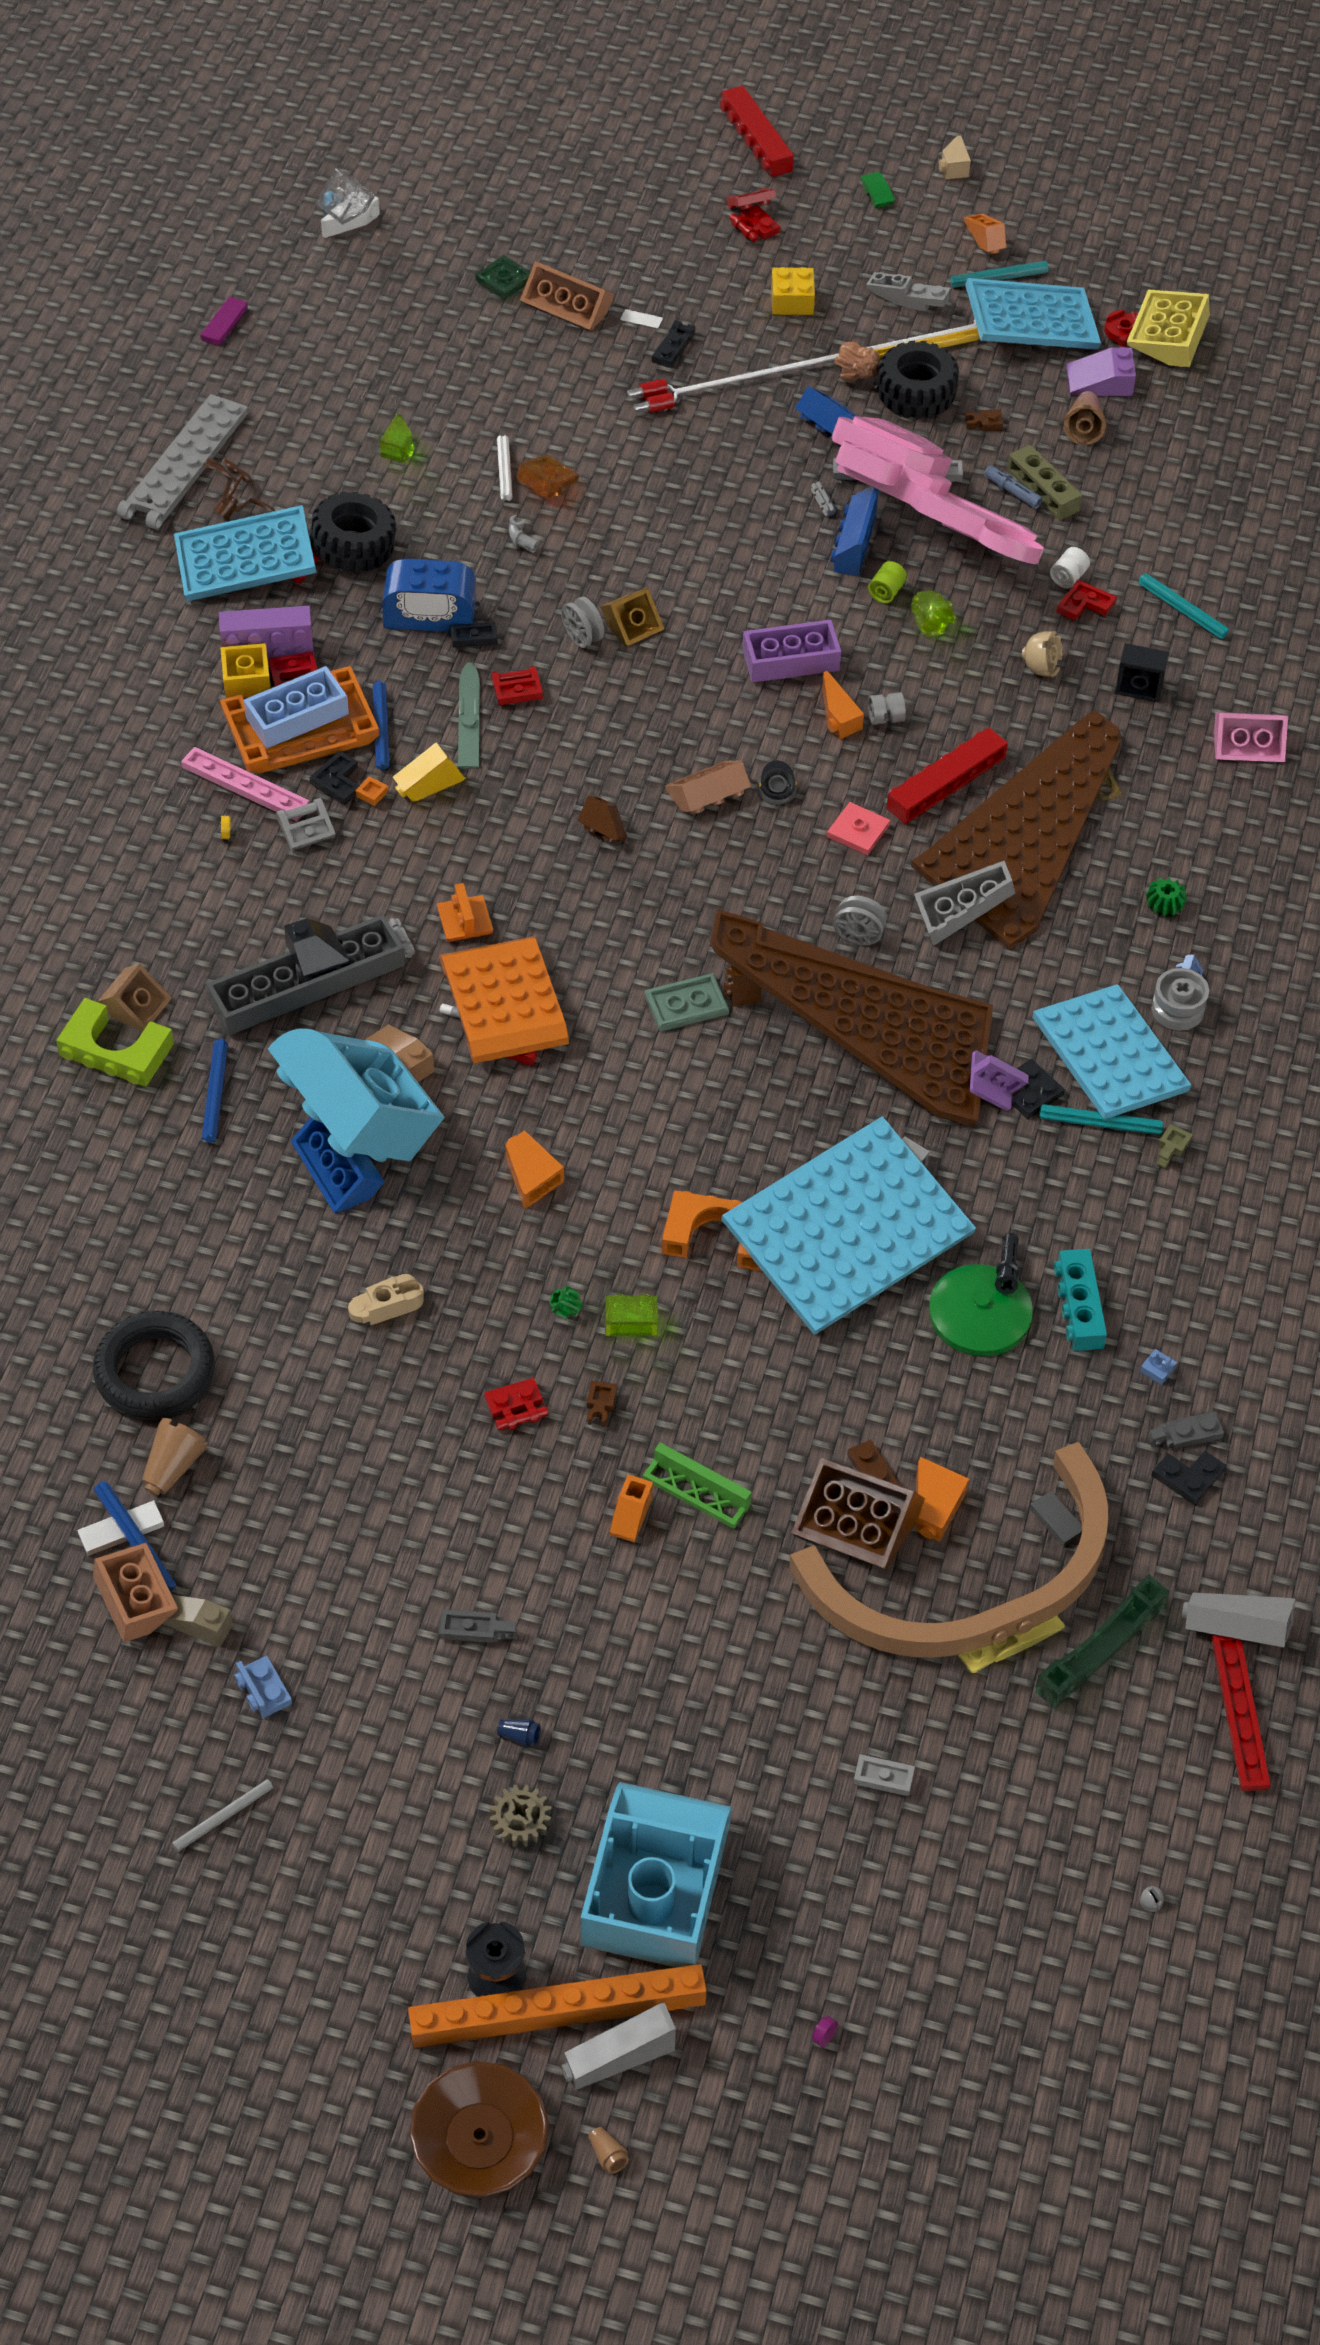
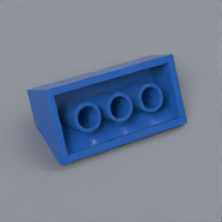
M810 386L807 387L795 409L801 412V418L808 422L813 420L817 423L815 427L824 433L829 431L833 434L839 417L853 420L854 416H858L829 395Z
M872 486L853 495L850 505L846 504L844 517L846 519L841 520L839 531L842 533L837 534L835 542L837 550L833 549L831 554V562L834 563L833 572L853 576L860 575L877 516L879 490Z
M310 1117L292 1138L291 1142L332 1211L337 1214L371 1199L385 1182L369 1156L355 1153L352 1157H345L339 1154L328 1142V1137L331 1133L324 1123Z

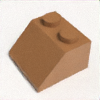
M139 963L124 968L98 1000V1003L106 1005L107 1012L115 1020L143 1032L148 1023L156 1019L172 997Z

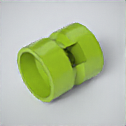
M885 562L868 585L870 595L878 602H891L907 580L905 569L896 562Z

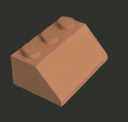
M742 760L723 761L665 785L666 791L681 811L691 812V814L704 811V806L708 804L712 806L725 802L724 798L731 795L734 798L745 793L744 789L751 787Z
M147 1543L95 1558L93 1578L123 1642L150 1634L177 1612L178 1607Z

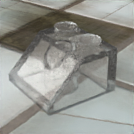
M336 168L316 204L340 224H345L366 213L376 194L352 175Z

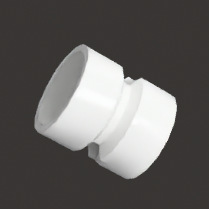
M1077 547L1068 548L1050 569L1052 580L1062 588H1071L1089 568V557L1083 550Z

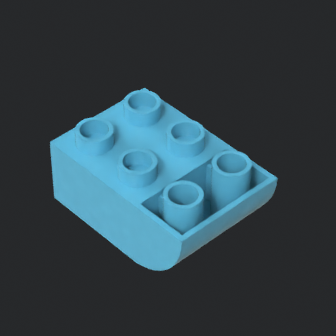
M295 1029L277 1038L268 1048L280 1065L277 1069L280 1079L287 1085L300 1091L305 1098V1101L302 1103L304 1111L314 1120L324 1123L331 1133L328 1137L330 1146L345 1157H352L355 1153L369 1155L379 1162H385L387 1158L411 1161L445 1118L395 1052L382 1043L311 1029Z
M619 1782L610 1804L581 1914V1946L672 1967L697 1965L731 1823L733 1807Z

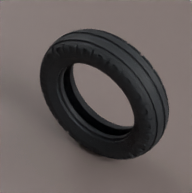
M159 1310L140 1312L115 1324L100 1341L93 1361L95 1384L103 1399L117 1412L130 1418L144 1421L162 1420V1418L169 1419L192 1408L208 1390L215 1369L213 1348L203 1330L193 1321L182 1315ZM168 1339L181 1345L190 1355L191 1363L185 1377L178 1384L164 1391L154 1393L136 1391L125 1385L117 1374L118 1364L123 1354L130 1347L144 1340Z

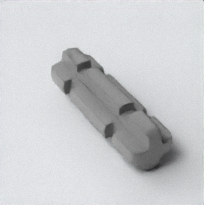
M819 481L813 483L811 491L826 517L834 516L836 508L831 503L832 501L823 484Z
M391 918L388 923L404 947L405 958H411L415 953V949L398 918Z

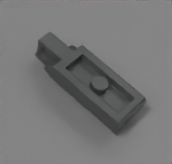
M1214 1411L1160 1424L1159 1428L1150 1430L1148 1440L1151 1447L1166 1444L1167 1447H1172L1174 1450L1223 1438L1224 1431Z
M442 1610L439 1639L490 1643L501 1642V1639H516V1622L504 1621L503 1617L497 1616V1613Z

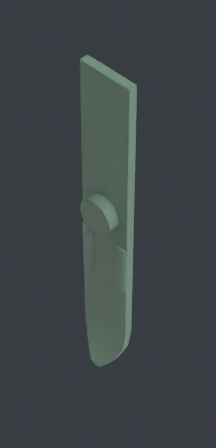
M471 662L466 663L463 667L459 679L458 768H479L480 681L477 669Z

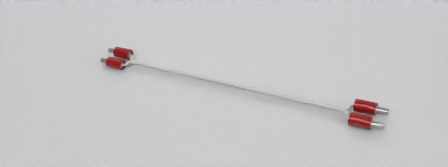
M974 319V324L871 347L873 350L898 345L902 342L908 343L909 341L976 328L977 325ZM839 354L678 389L667 385L666 380L663 378L640 383L638 389L627 391L628 398L641 396L642 399H646L644 403L634 404L635 412L648 410L649 413L666 411L675 407L677 394L831 361L835 360ZM668 388L675 392L674 397L671 392L668 393Z

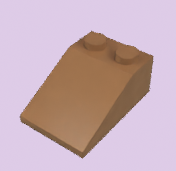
M389 1024L365 1039L382 1043L392 1049L417 1082H420L434 1072L433 1053L417 1038Z

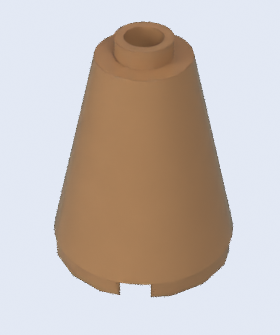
M1086 391L1079 395L1064 418V432L1074 443L1079 444V442L1089 445L1097 442L1104 435L1106 419L1098 396L1093 392Z
M162 1418L158 1425L142 1478V1482L145 1484L144 1489L155 1496H158L159 1493L166 1494L208 1446V1442L202 1443L204 1438L200 1434L181 1423H178L176 1427L170 1425L171 1419Z

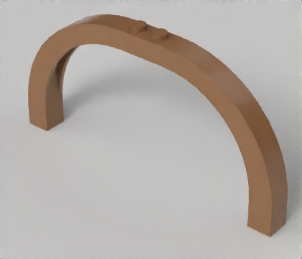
M1079 1442L1056 1450L1054 1468L1075 1500L1082 1525V1535L1075 1554L1066 1567L1041 1588L965 1619L942 1623H918L881 1614L865 1606L843 1589L829 1571L815 1545L790 1554V1571L816 1611L833 1627L864 1645L881 1651L911 1657H945L968 1653L994 1643H1002L1008 1637L1018 1633H1027L1033 1627L1063 1612L1087 1589L1099 1568L1105 1549L1108 1527V1503L1105 1489L1095 1466Z

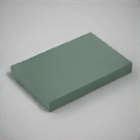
M713 973L644 990V996L659 1032L729 1014V1008Z

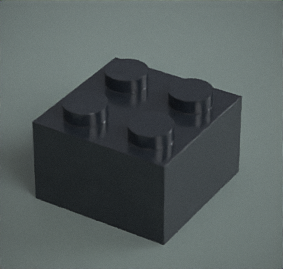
M1125 643L1115 694L1159 703L1170 652Z

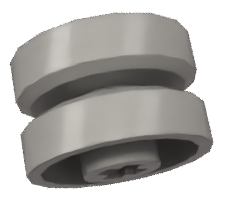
M1174 968L1164 972L1157 980L1151 1007L1155 1019L1166 1028L1177 1031L1196 1027L1203 1020L1209 995L1207 981L1202 975L1186 968Z

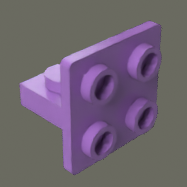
M976 1050L972 1053L970 1092L1008 1111L1011 1109L1012 1093L1028 1083V1075L992 1055L986 1056Z

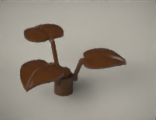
M211 458L206 460L205 468L215 469L223 473L228 479L223 495L214 508V511L228 520L234 511L238 513L241 508L249 503L264 507L269 512L276 511L270 505L255 497H250L237 506L238 500L232 495L241 479L244 477L253 483V478L229 460H222L227 465V469ZM229 471L237 472L238 478L236 479ZM232 480H233L235 483H234L232 489L230 490V492L228 493L229 488H230L231 483H232Z

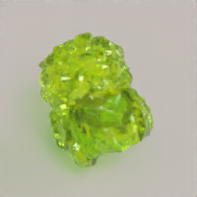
M923 590L922 592H917V595L913 597L911 610L915 615L919 629L927 637L938 636L945 632L949 623L951 625L954 624L956 617L953 611V603L950 600L944 599L940 593L933 592V590Z

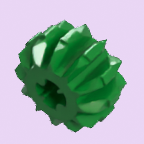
M1159 877L1157 882L1152 881L1146 893L1148 908L1153 909L1154 914L1162 913L1163 917L1168 913L1174 916L1176 912H1181L1187 900L1185 886L1179 885V880L1171 881L1170 877L1167 880Z

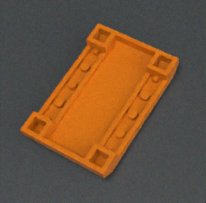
M348 666L330 671L347 695L349 715L267 749L246 719L242 694L221 699V709L247 771L260 774L335 754L339 751L343 752L369 745L379 736V728L352 667Z
M532 936L440 955V963L460 1016L473 1064L569 1044L566 1023L535 937Z

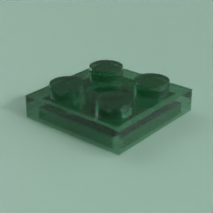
M503 255L476 273L475 281L505 300L526 286L531 272Z

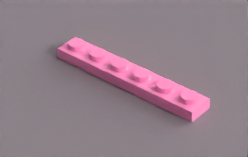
M196 747L181 761L182 768L275 812L280 810L288 811L310 804L309 800ZM302 816L294 818L292 820L298 822Z

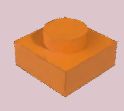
M369 776L355 790L356 797L376 806L388 793V785Z

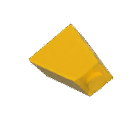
M437 743L433 744L393 776L398 784L395 787L403 798L408 796L412 802H416L466 779Z

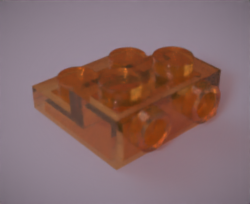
M547 454L520 462L516 478L521 484L534 489L536 494L544 498H551L562 494L564 486L578 482L579 474Z

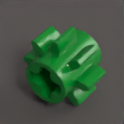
M567 1285L564 1286L563 1290L556 1289L550 1298V1305L553 1307L552 1312L567 1320L569 1315H577L582 1307V1300L578 1298L580 1293Z

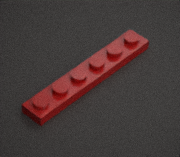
M1213 1635L1211 1641L1241 1792L1269 1790L1270 1780L1242 1640Z

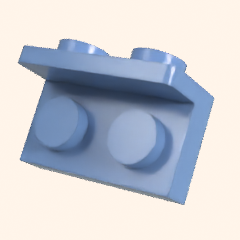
M267 1655L246 1666L241 1661L236 1663L237 1673L234 1674L235 1680L240 1689H246L249 1694L246 1696L251 1710L253 1712L257 1710L262 1719L292 1704L290 1695Z

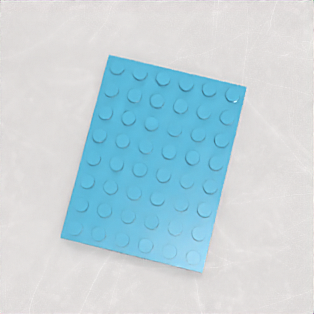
M883 1116L726 1212L721 1218L723 1223L814 1335L961 1242L976 1230V1227Z

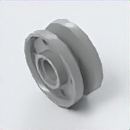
M584 596L575 599L574 603L570 602L563 605L561 609L563 624L568 635L577 646L585 648L592 641L597 642L603 638V621L598 610L588 598Z
M850 896L843 899L839 904L833 926L836 933L844 940L857 945H871L877 943L881 938L883 928L887 922V914L878 902L870 898Z

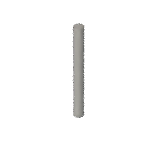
M266 1779L173 1841L174 1849L177 1852L181 1851L272 1790L273 1785Z

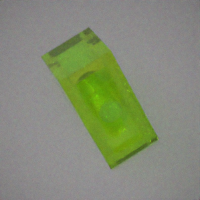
M396 414L380 440V453L383 458L405 463L408 457L413 455L415 445L412 443V433L401 414Z

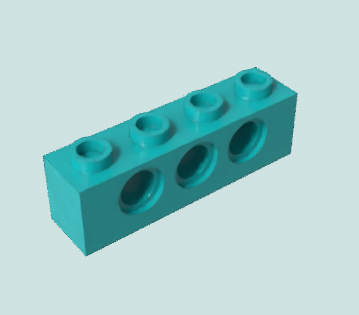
M1090 1249L1060 1251L1058 1261H1054V1274L1059 1276L1060 1279L1058 1295L1059 1298L1064 1300V1304H1062V1317L1067 1319L1068 1326H1066L1067 1341H1071L1073 1351L1104 1349L1107 1333Z

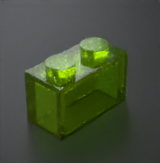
M622 1294L606 1296L605 1336H657V1296H650L648 1294H641L639 1296H624Z

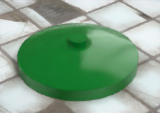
M973 1264L948 1272L936 1283L930 1297L929 1318L934 1331L948 1346L968 1355L994 1356L1013 1349L1028 1333L1033 1314L1030 1295L1019 1280L1018 1289L1014 1293L1002 1294L995 1288V1280L998 1277L996 1274L997 1267Z

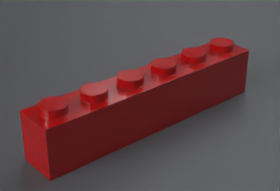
M739 86L722 91L719 102L721 111L725 112L729 122L735 126L737 133L745 140L746 146L750 147L754 157L758 158L762 164V168L768 172L770 177L793 172L794 155L745 87Z
M989 727L982 732L976 733L973 738L959 744L949 754H944L938 761L926 766L917 775L909 777L906 782L891 789L887 796L886 809L902 823L908 824L1006 758L1008 742Z

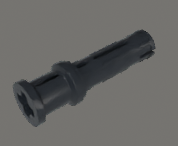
M1006 1233L1003 1236L1001 1262L996 1268L998 1277L995 1280V1288L1002 1294H1012L1018 1289L1017 1277L1019 1275V1267L1016 1264L1019 1238L1014 1233Z

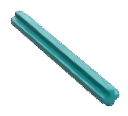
M1047 261L954 275L951 276L950 283L952 288L965 287L967 278L1001 281L1044 274L1048 272L1049 266Z
M1144 573L1139 578L1138 583L1218 638L1223 639L1228 635V627L1149 574Z
M1042 1105L1040 1109V1118L1045 1120L1161 1135L1163 1131V1122L1160 1120L1117 1115L1104 1120L1100 1113L1095 1111Z

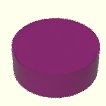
M830 2016L823 2017L813 2032L812 2041L821 2047L826 2046L835 2034L838 2022Z

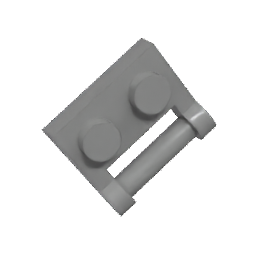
M321 798L314 799L313 803L288 811L280 810L276 812L290 851L335 837V831ZM315 811L319 814V816L291 825L288 821Z

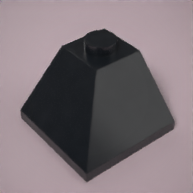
M306 918L284 926L286 945L304 979L349 964V959L330 925Z

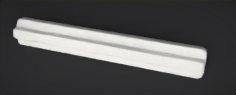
M500 435L497 438L500 494L503 501H510L512 499L509 438L506 435Z

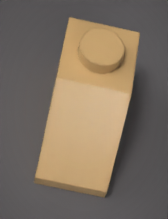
M961 135L956 136L942 151V159L939 160V170L943 172L946 180L969 177L971 160Z

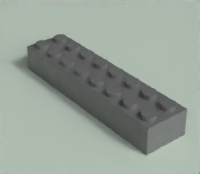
M377 916L335 933L349 959V964L304 979L290 951L206 983L208 1001L228 1036L404 967V947L385 916Z

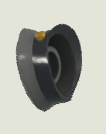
M775 760L769 762L763 768L761 778L757 783V791L764 801L774 805H782L790 802L796 796L797 781H795L794 773L787 763Z

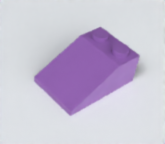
M1109 348L1070 362L1066 366L1070 396H1079L1086 391L1093 392L1097 396H1133L1136 374L1132 348Z

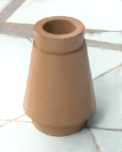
M598 2127L589 2134L588 2138L603 2170L614 2174L627 2165L629 2161L627 2150L605 2131L603 2127Z

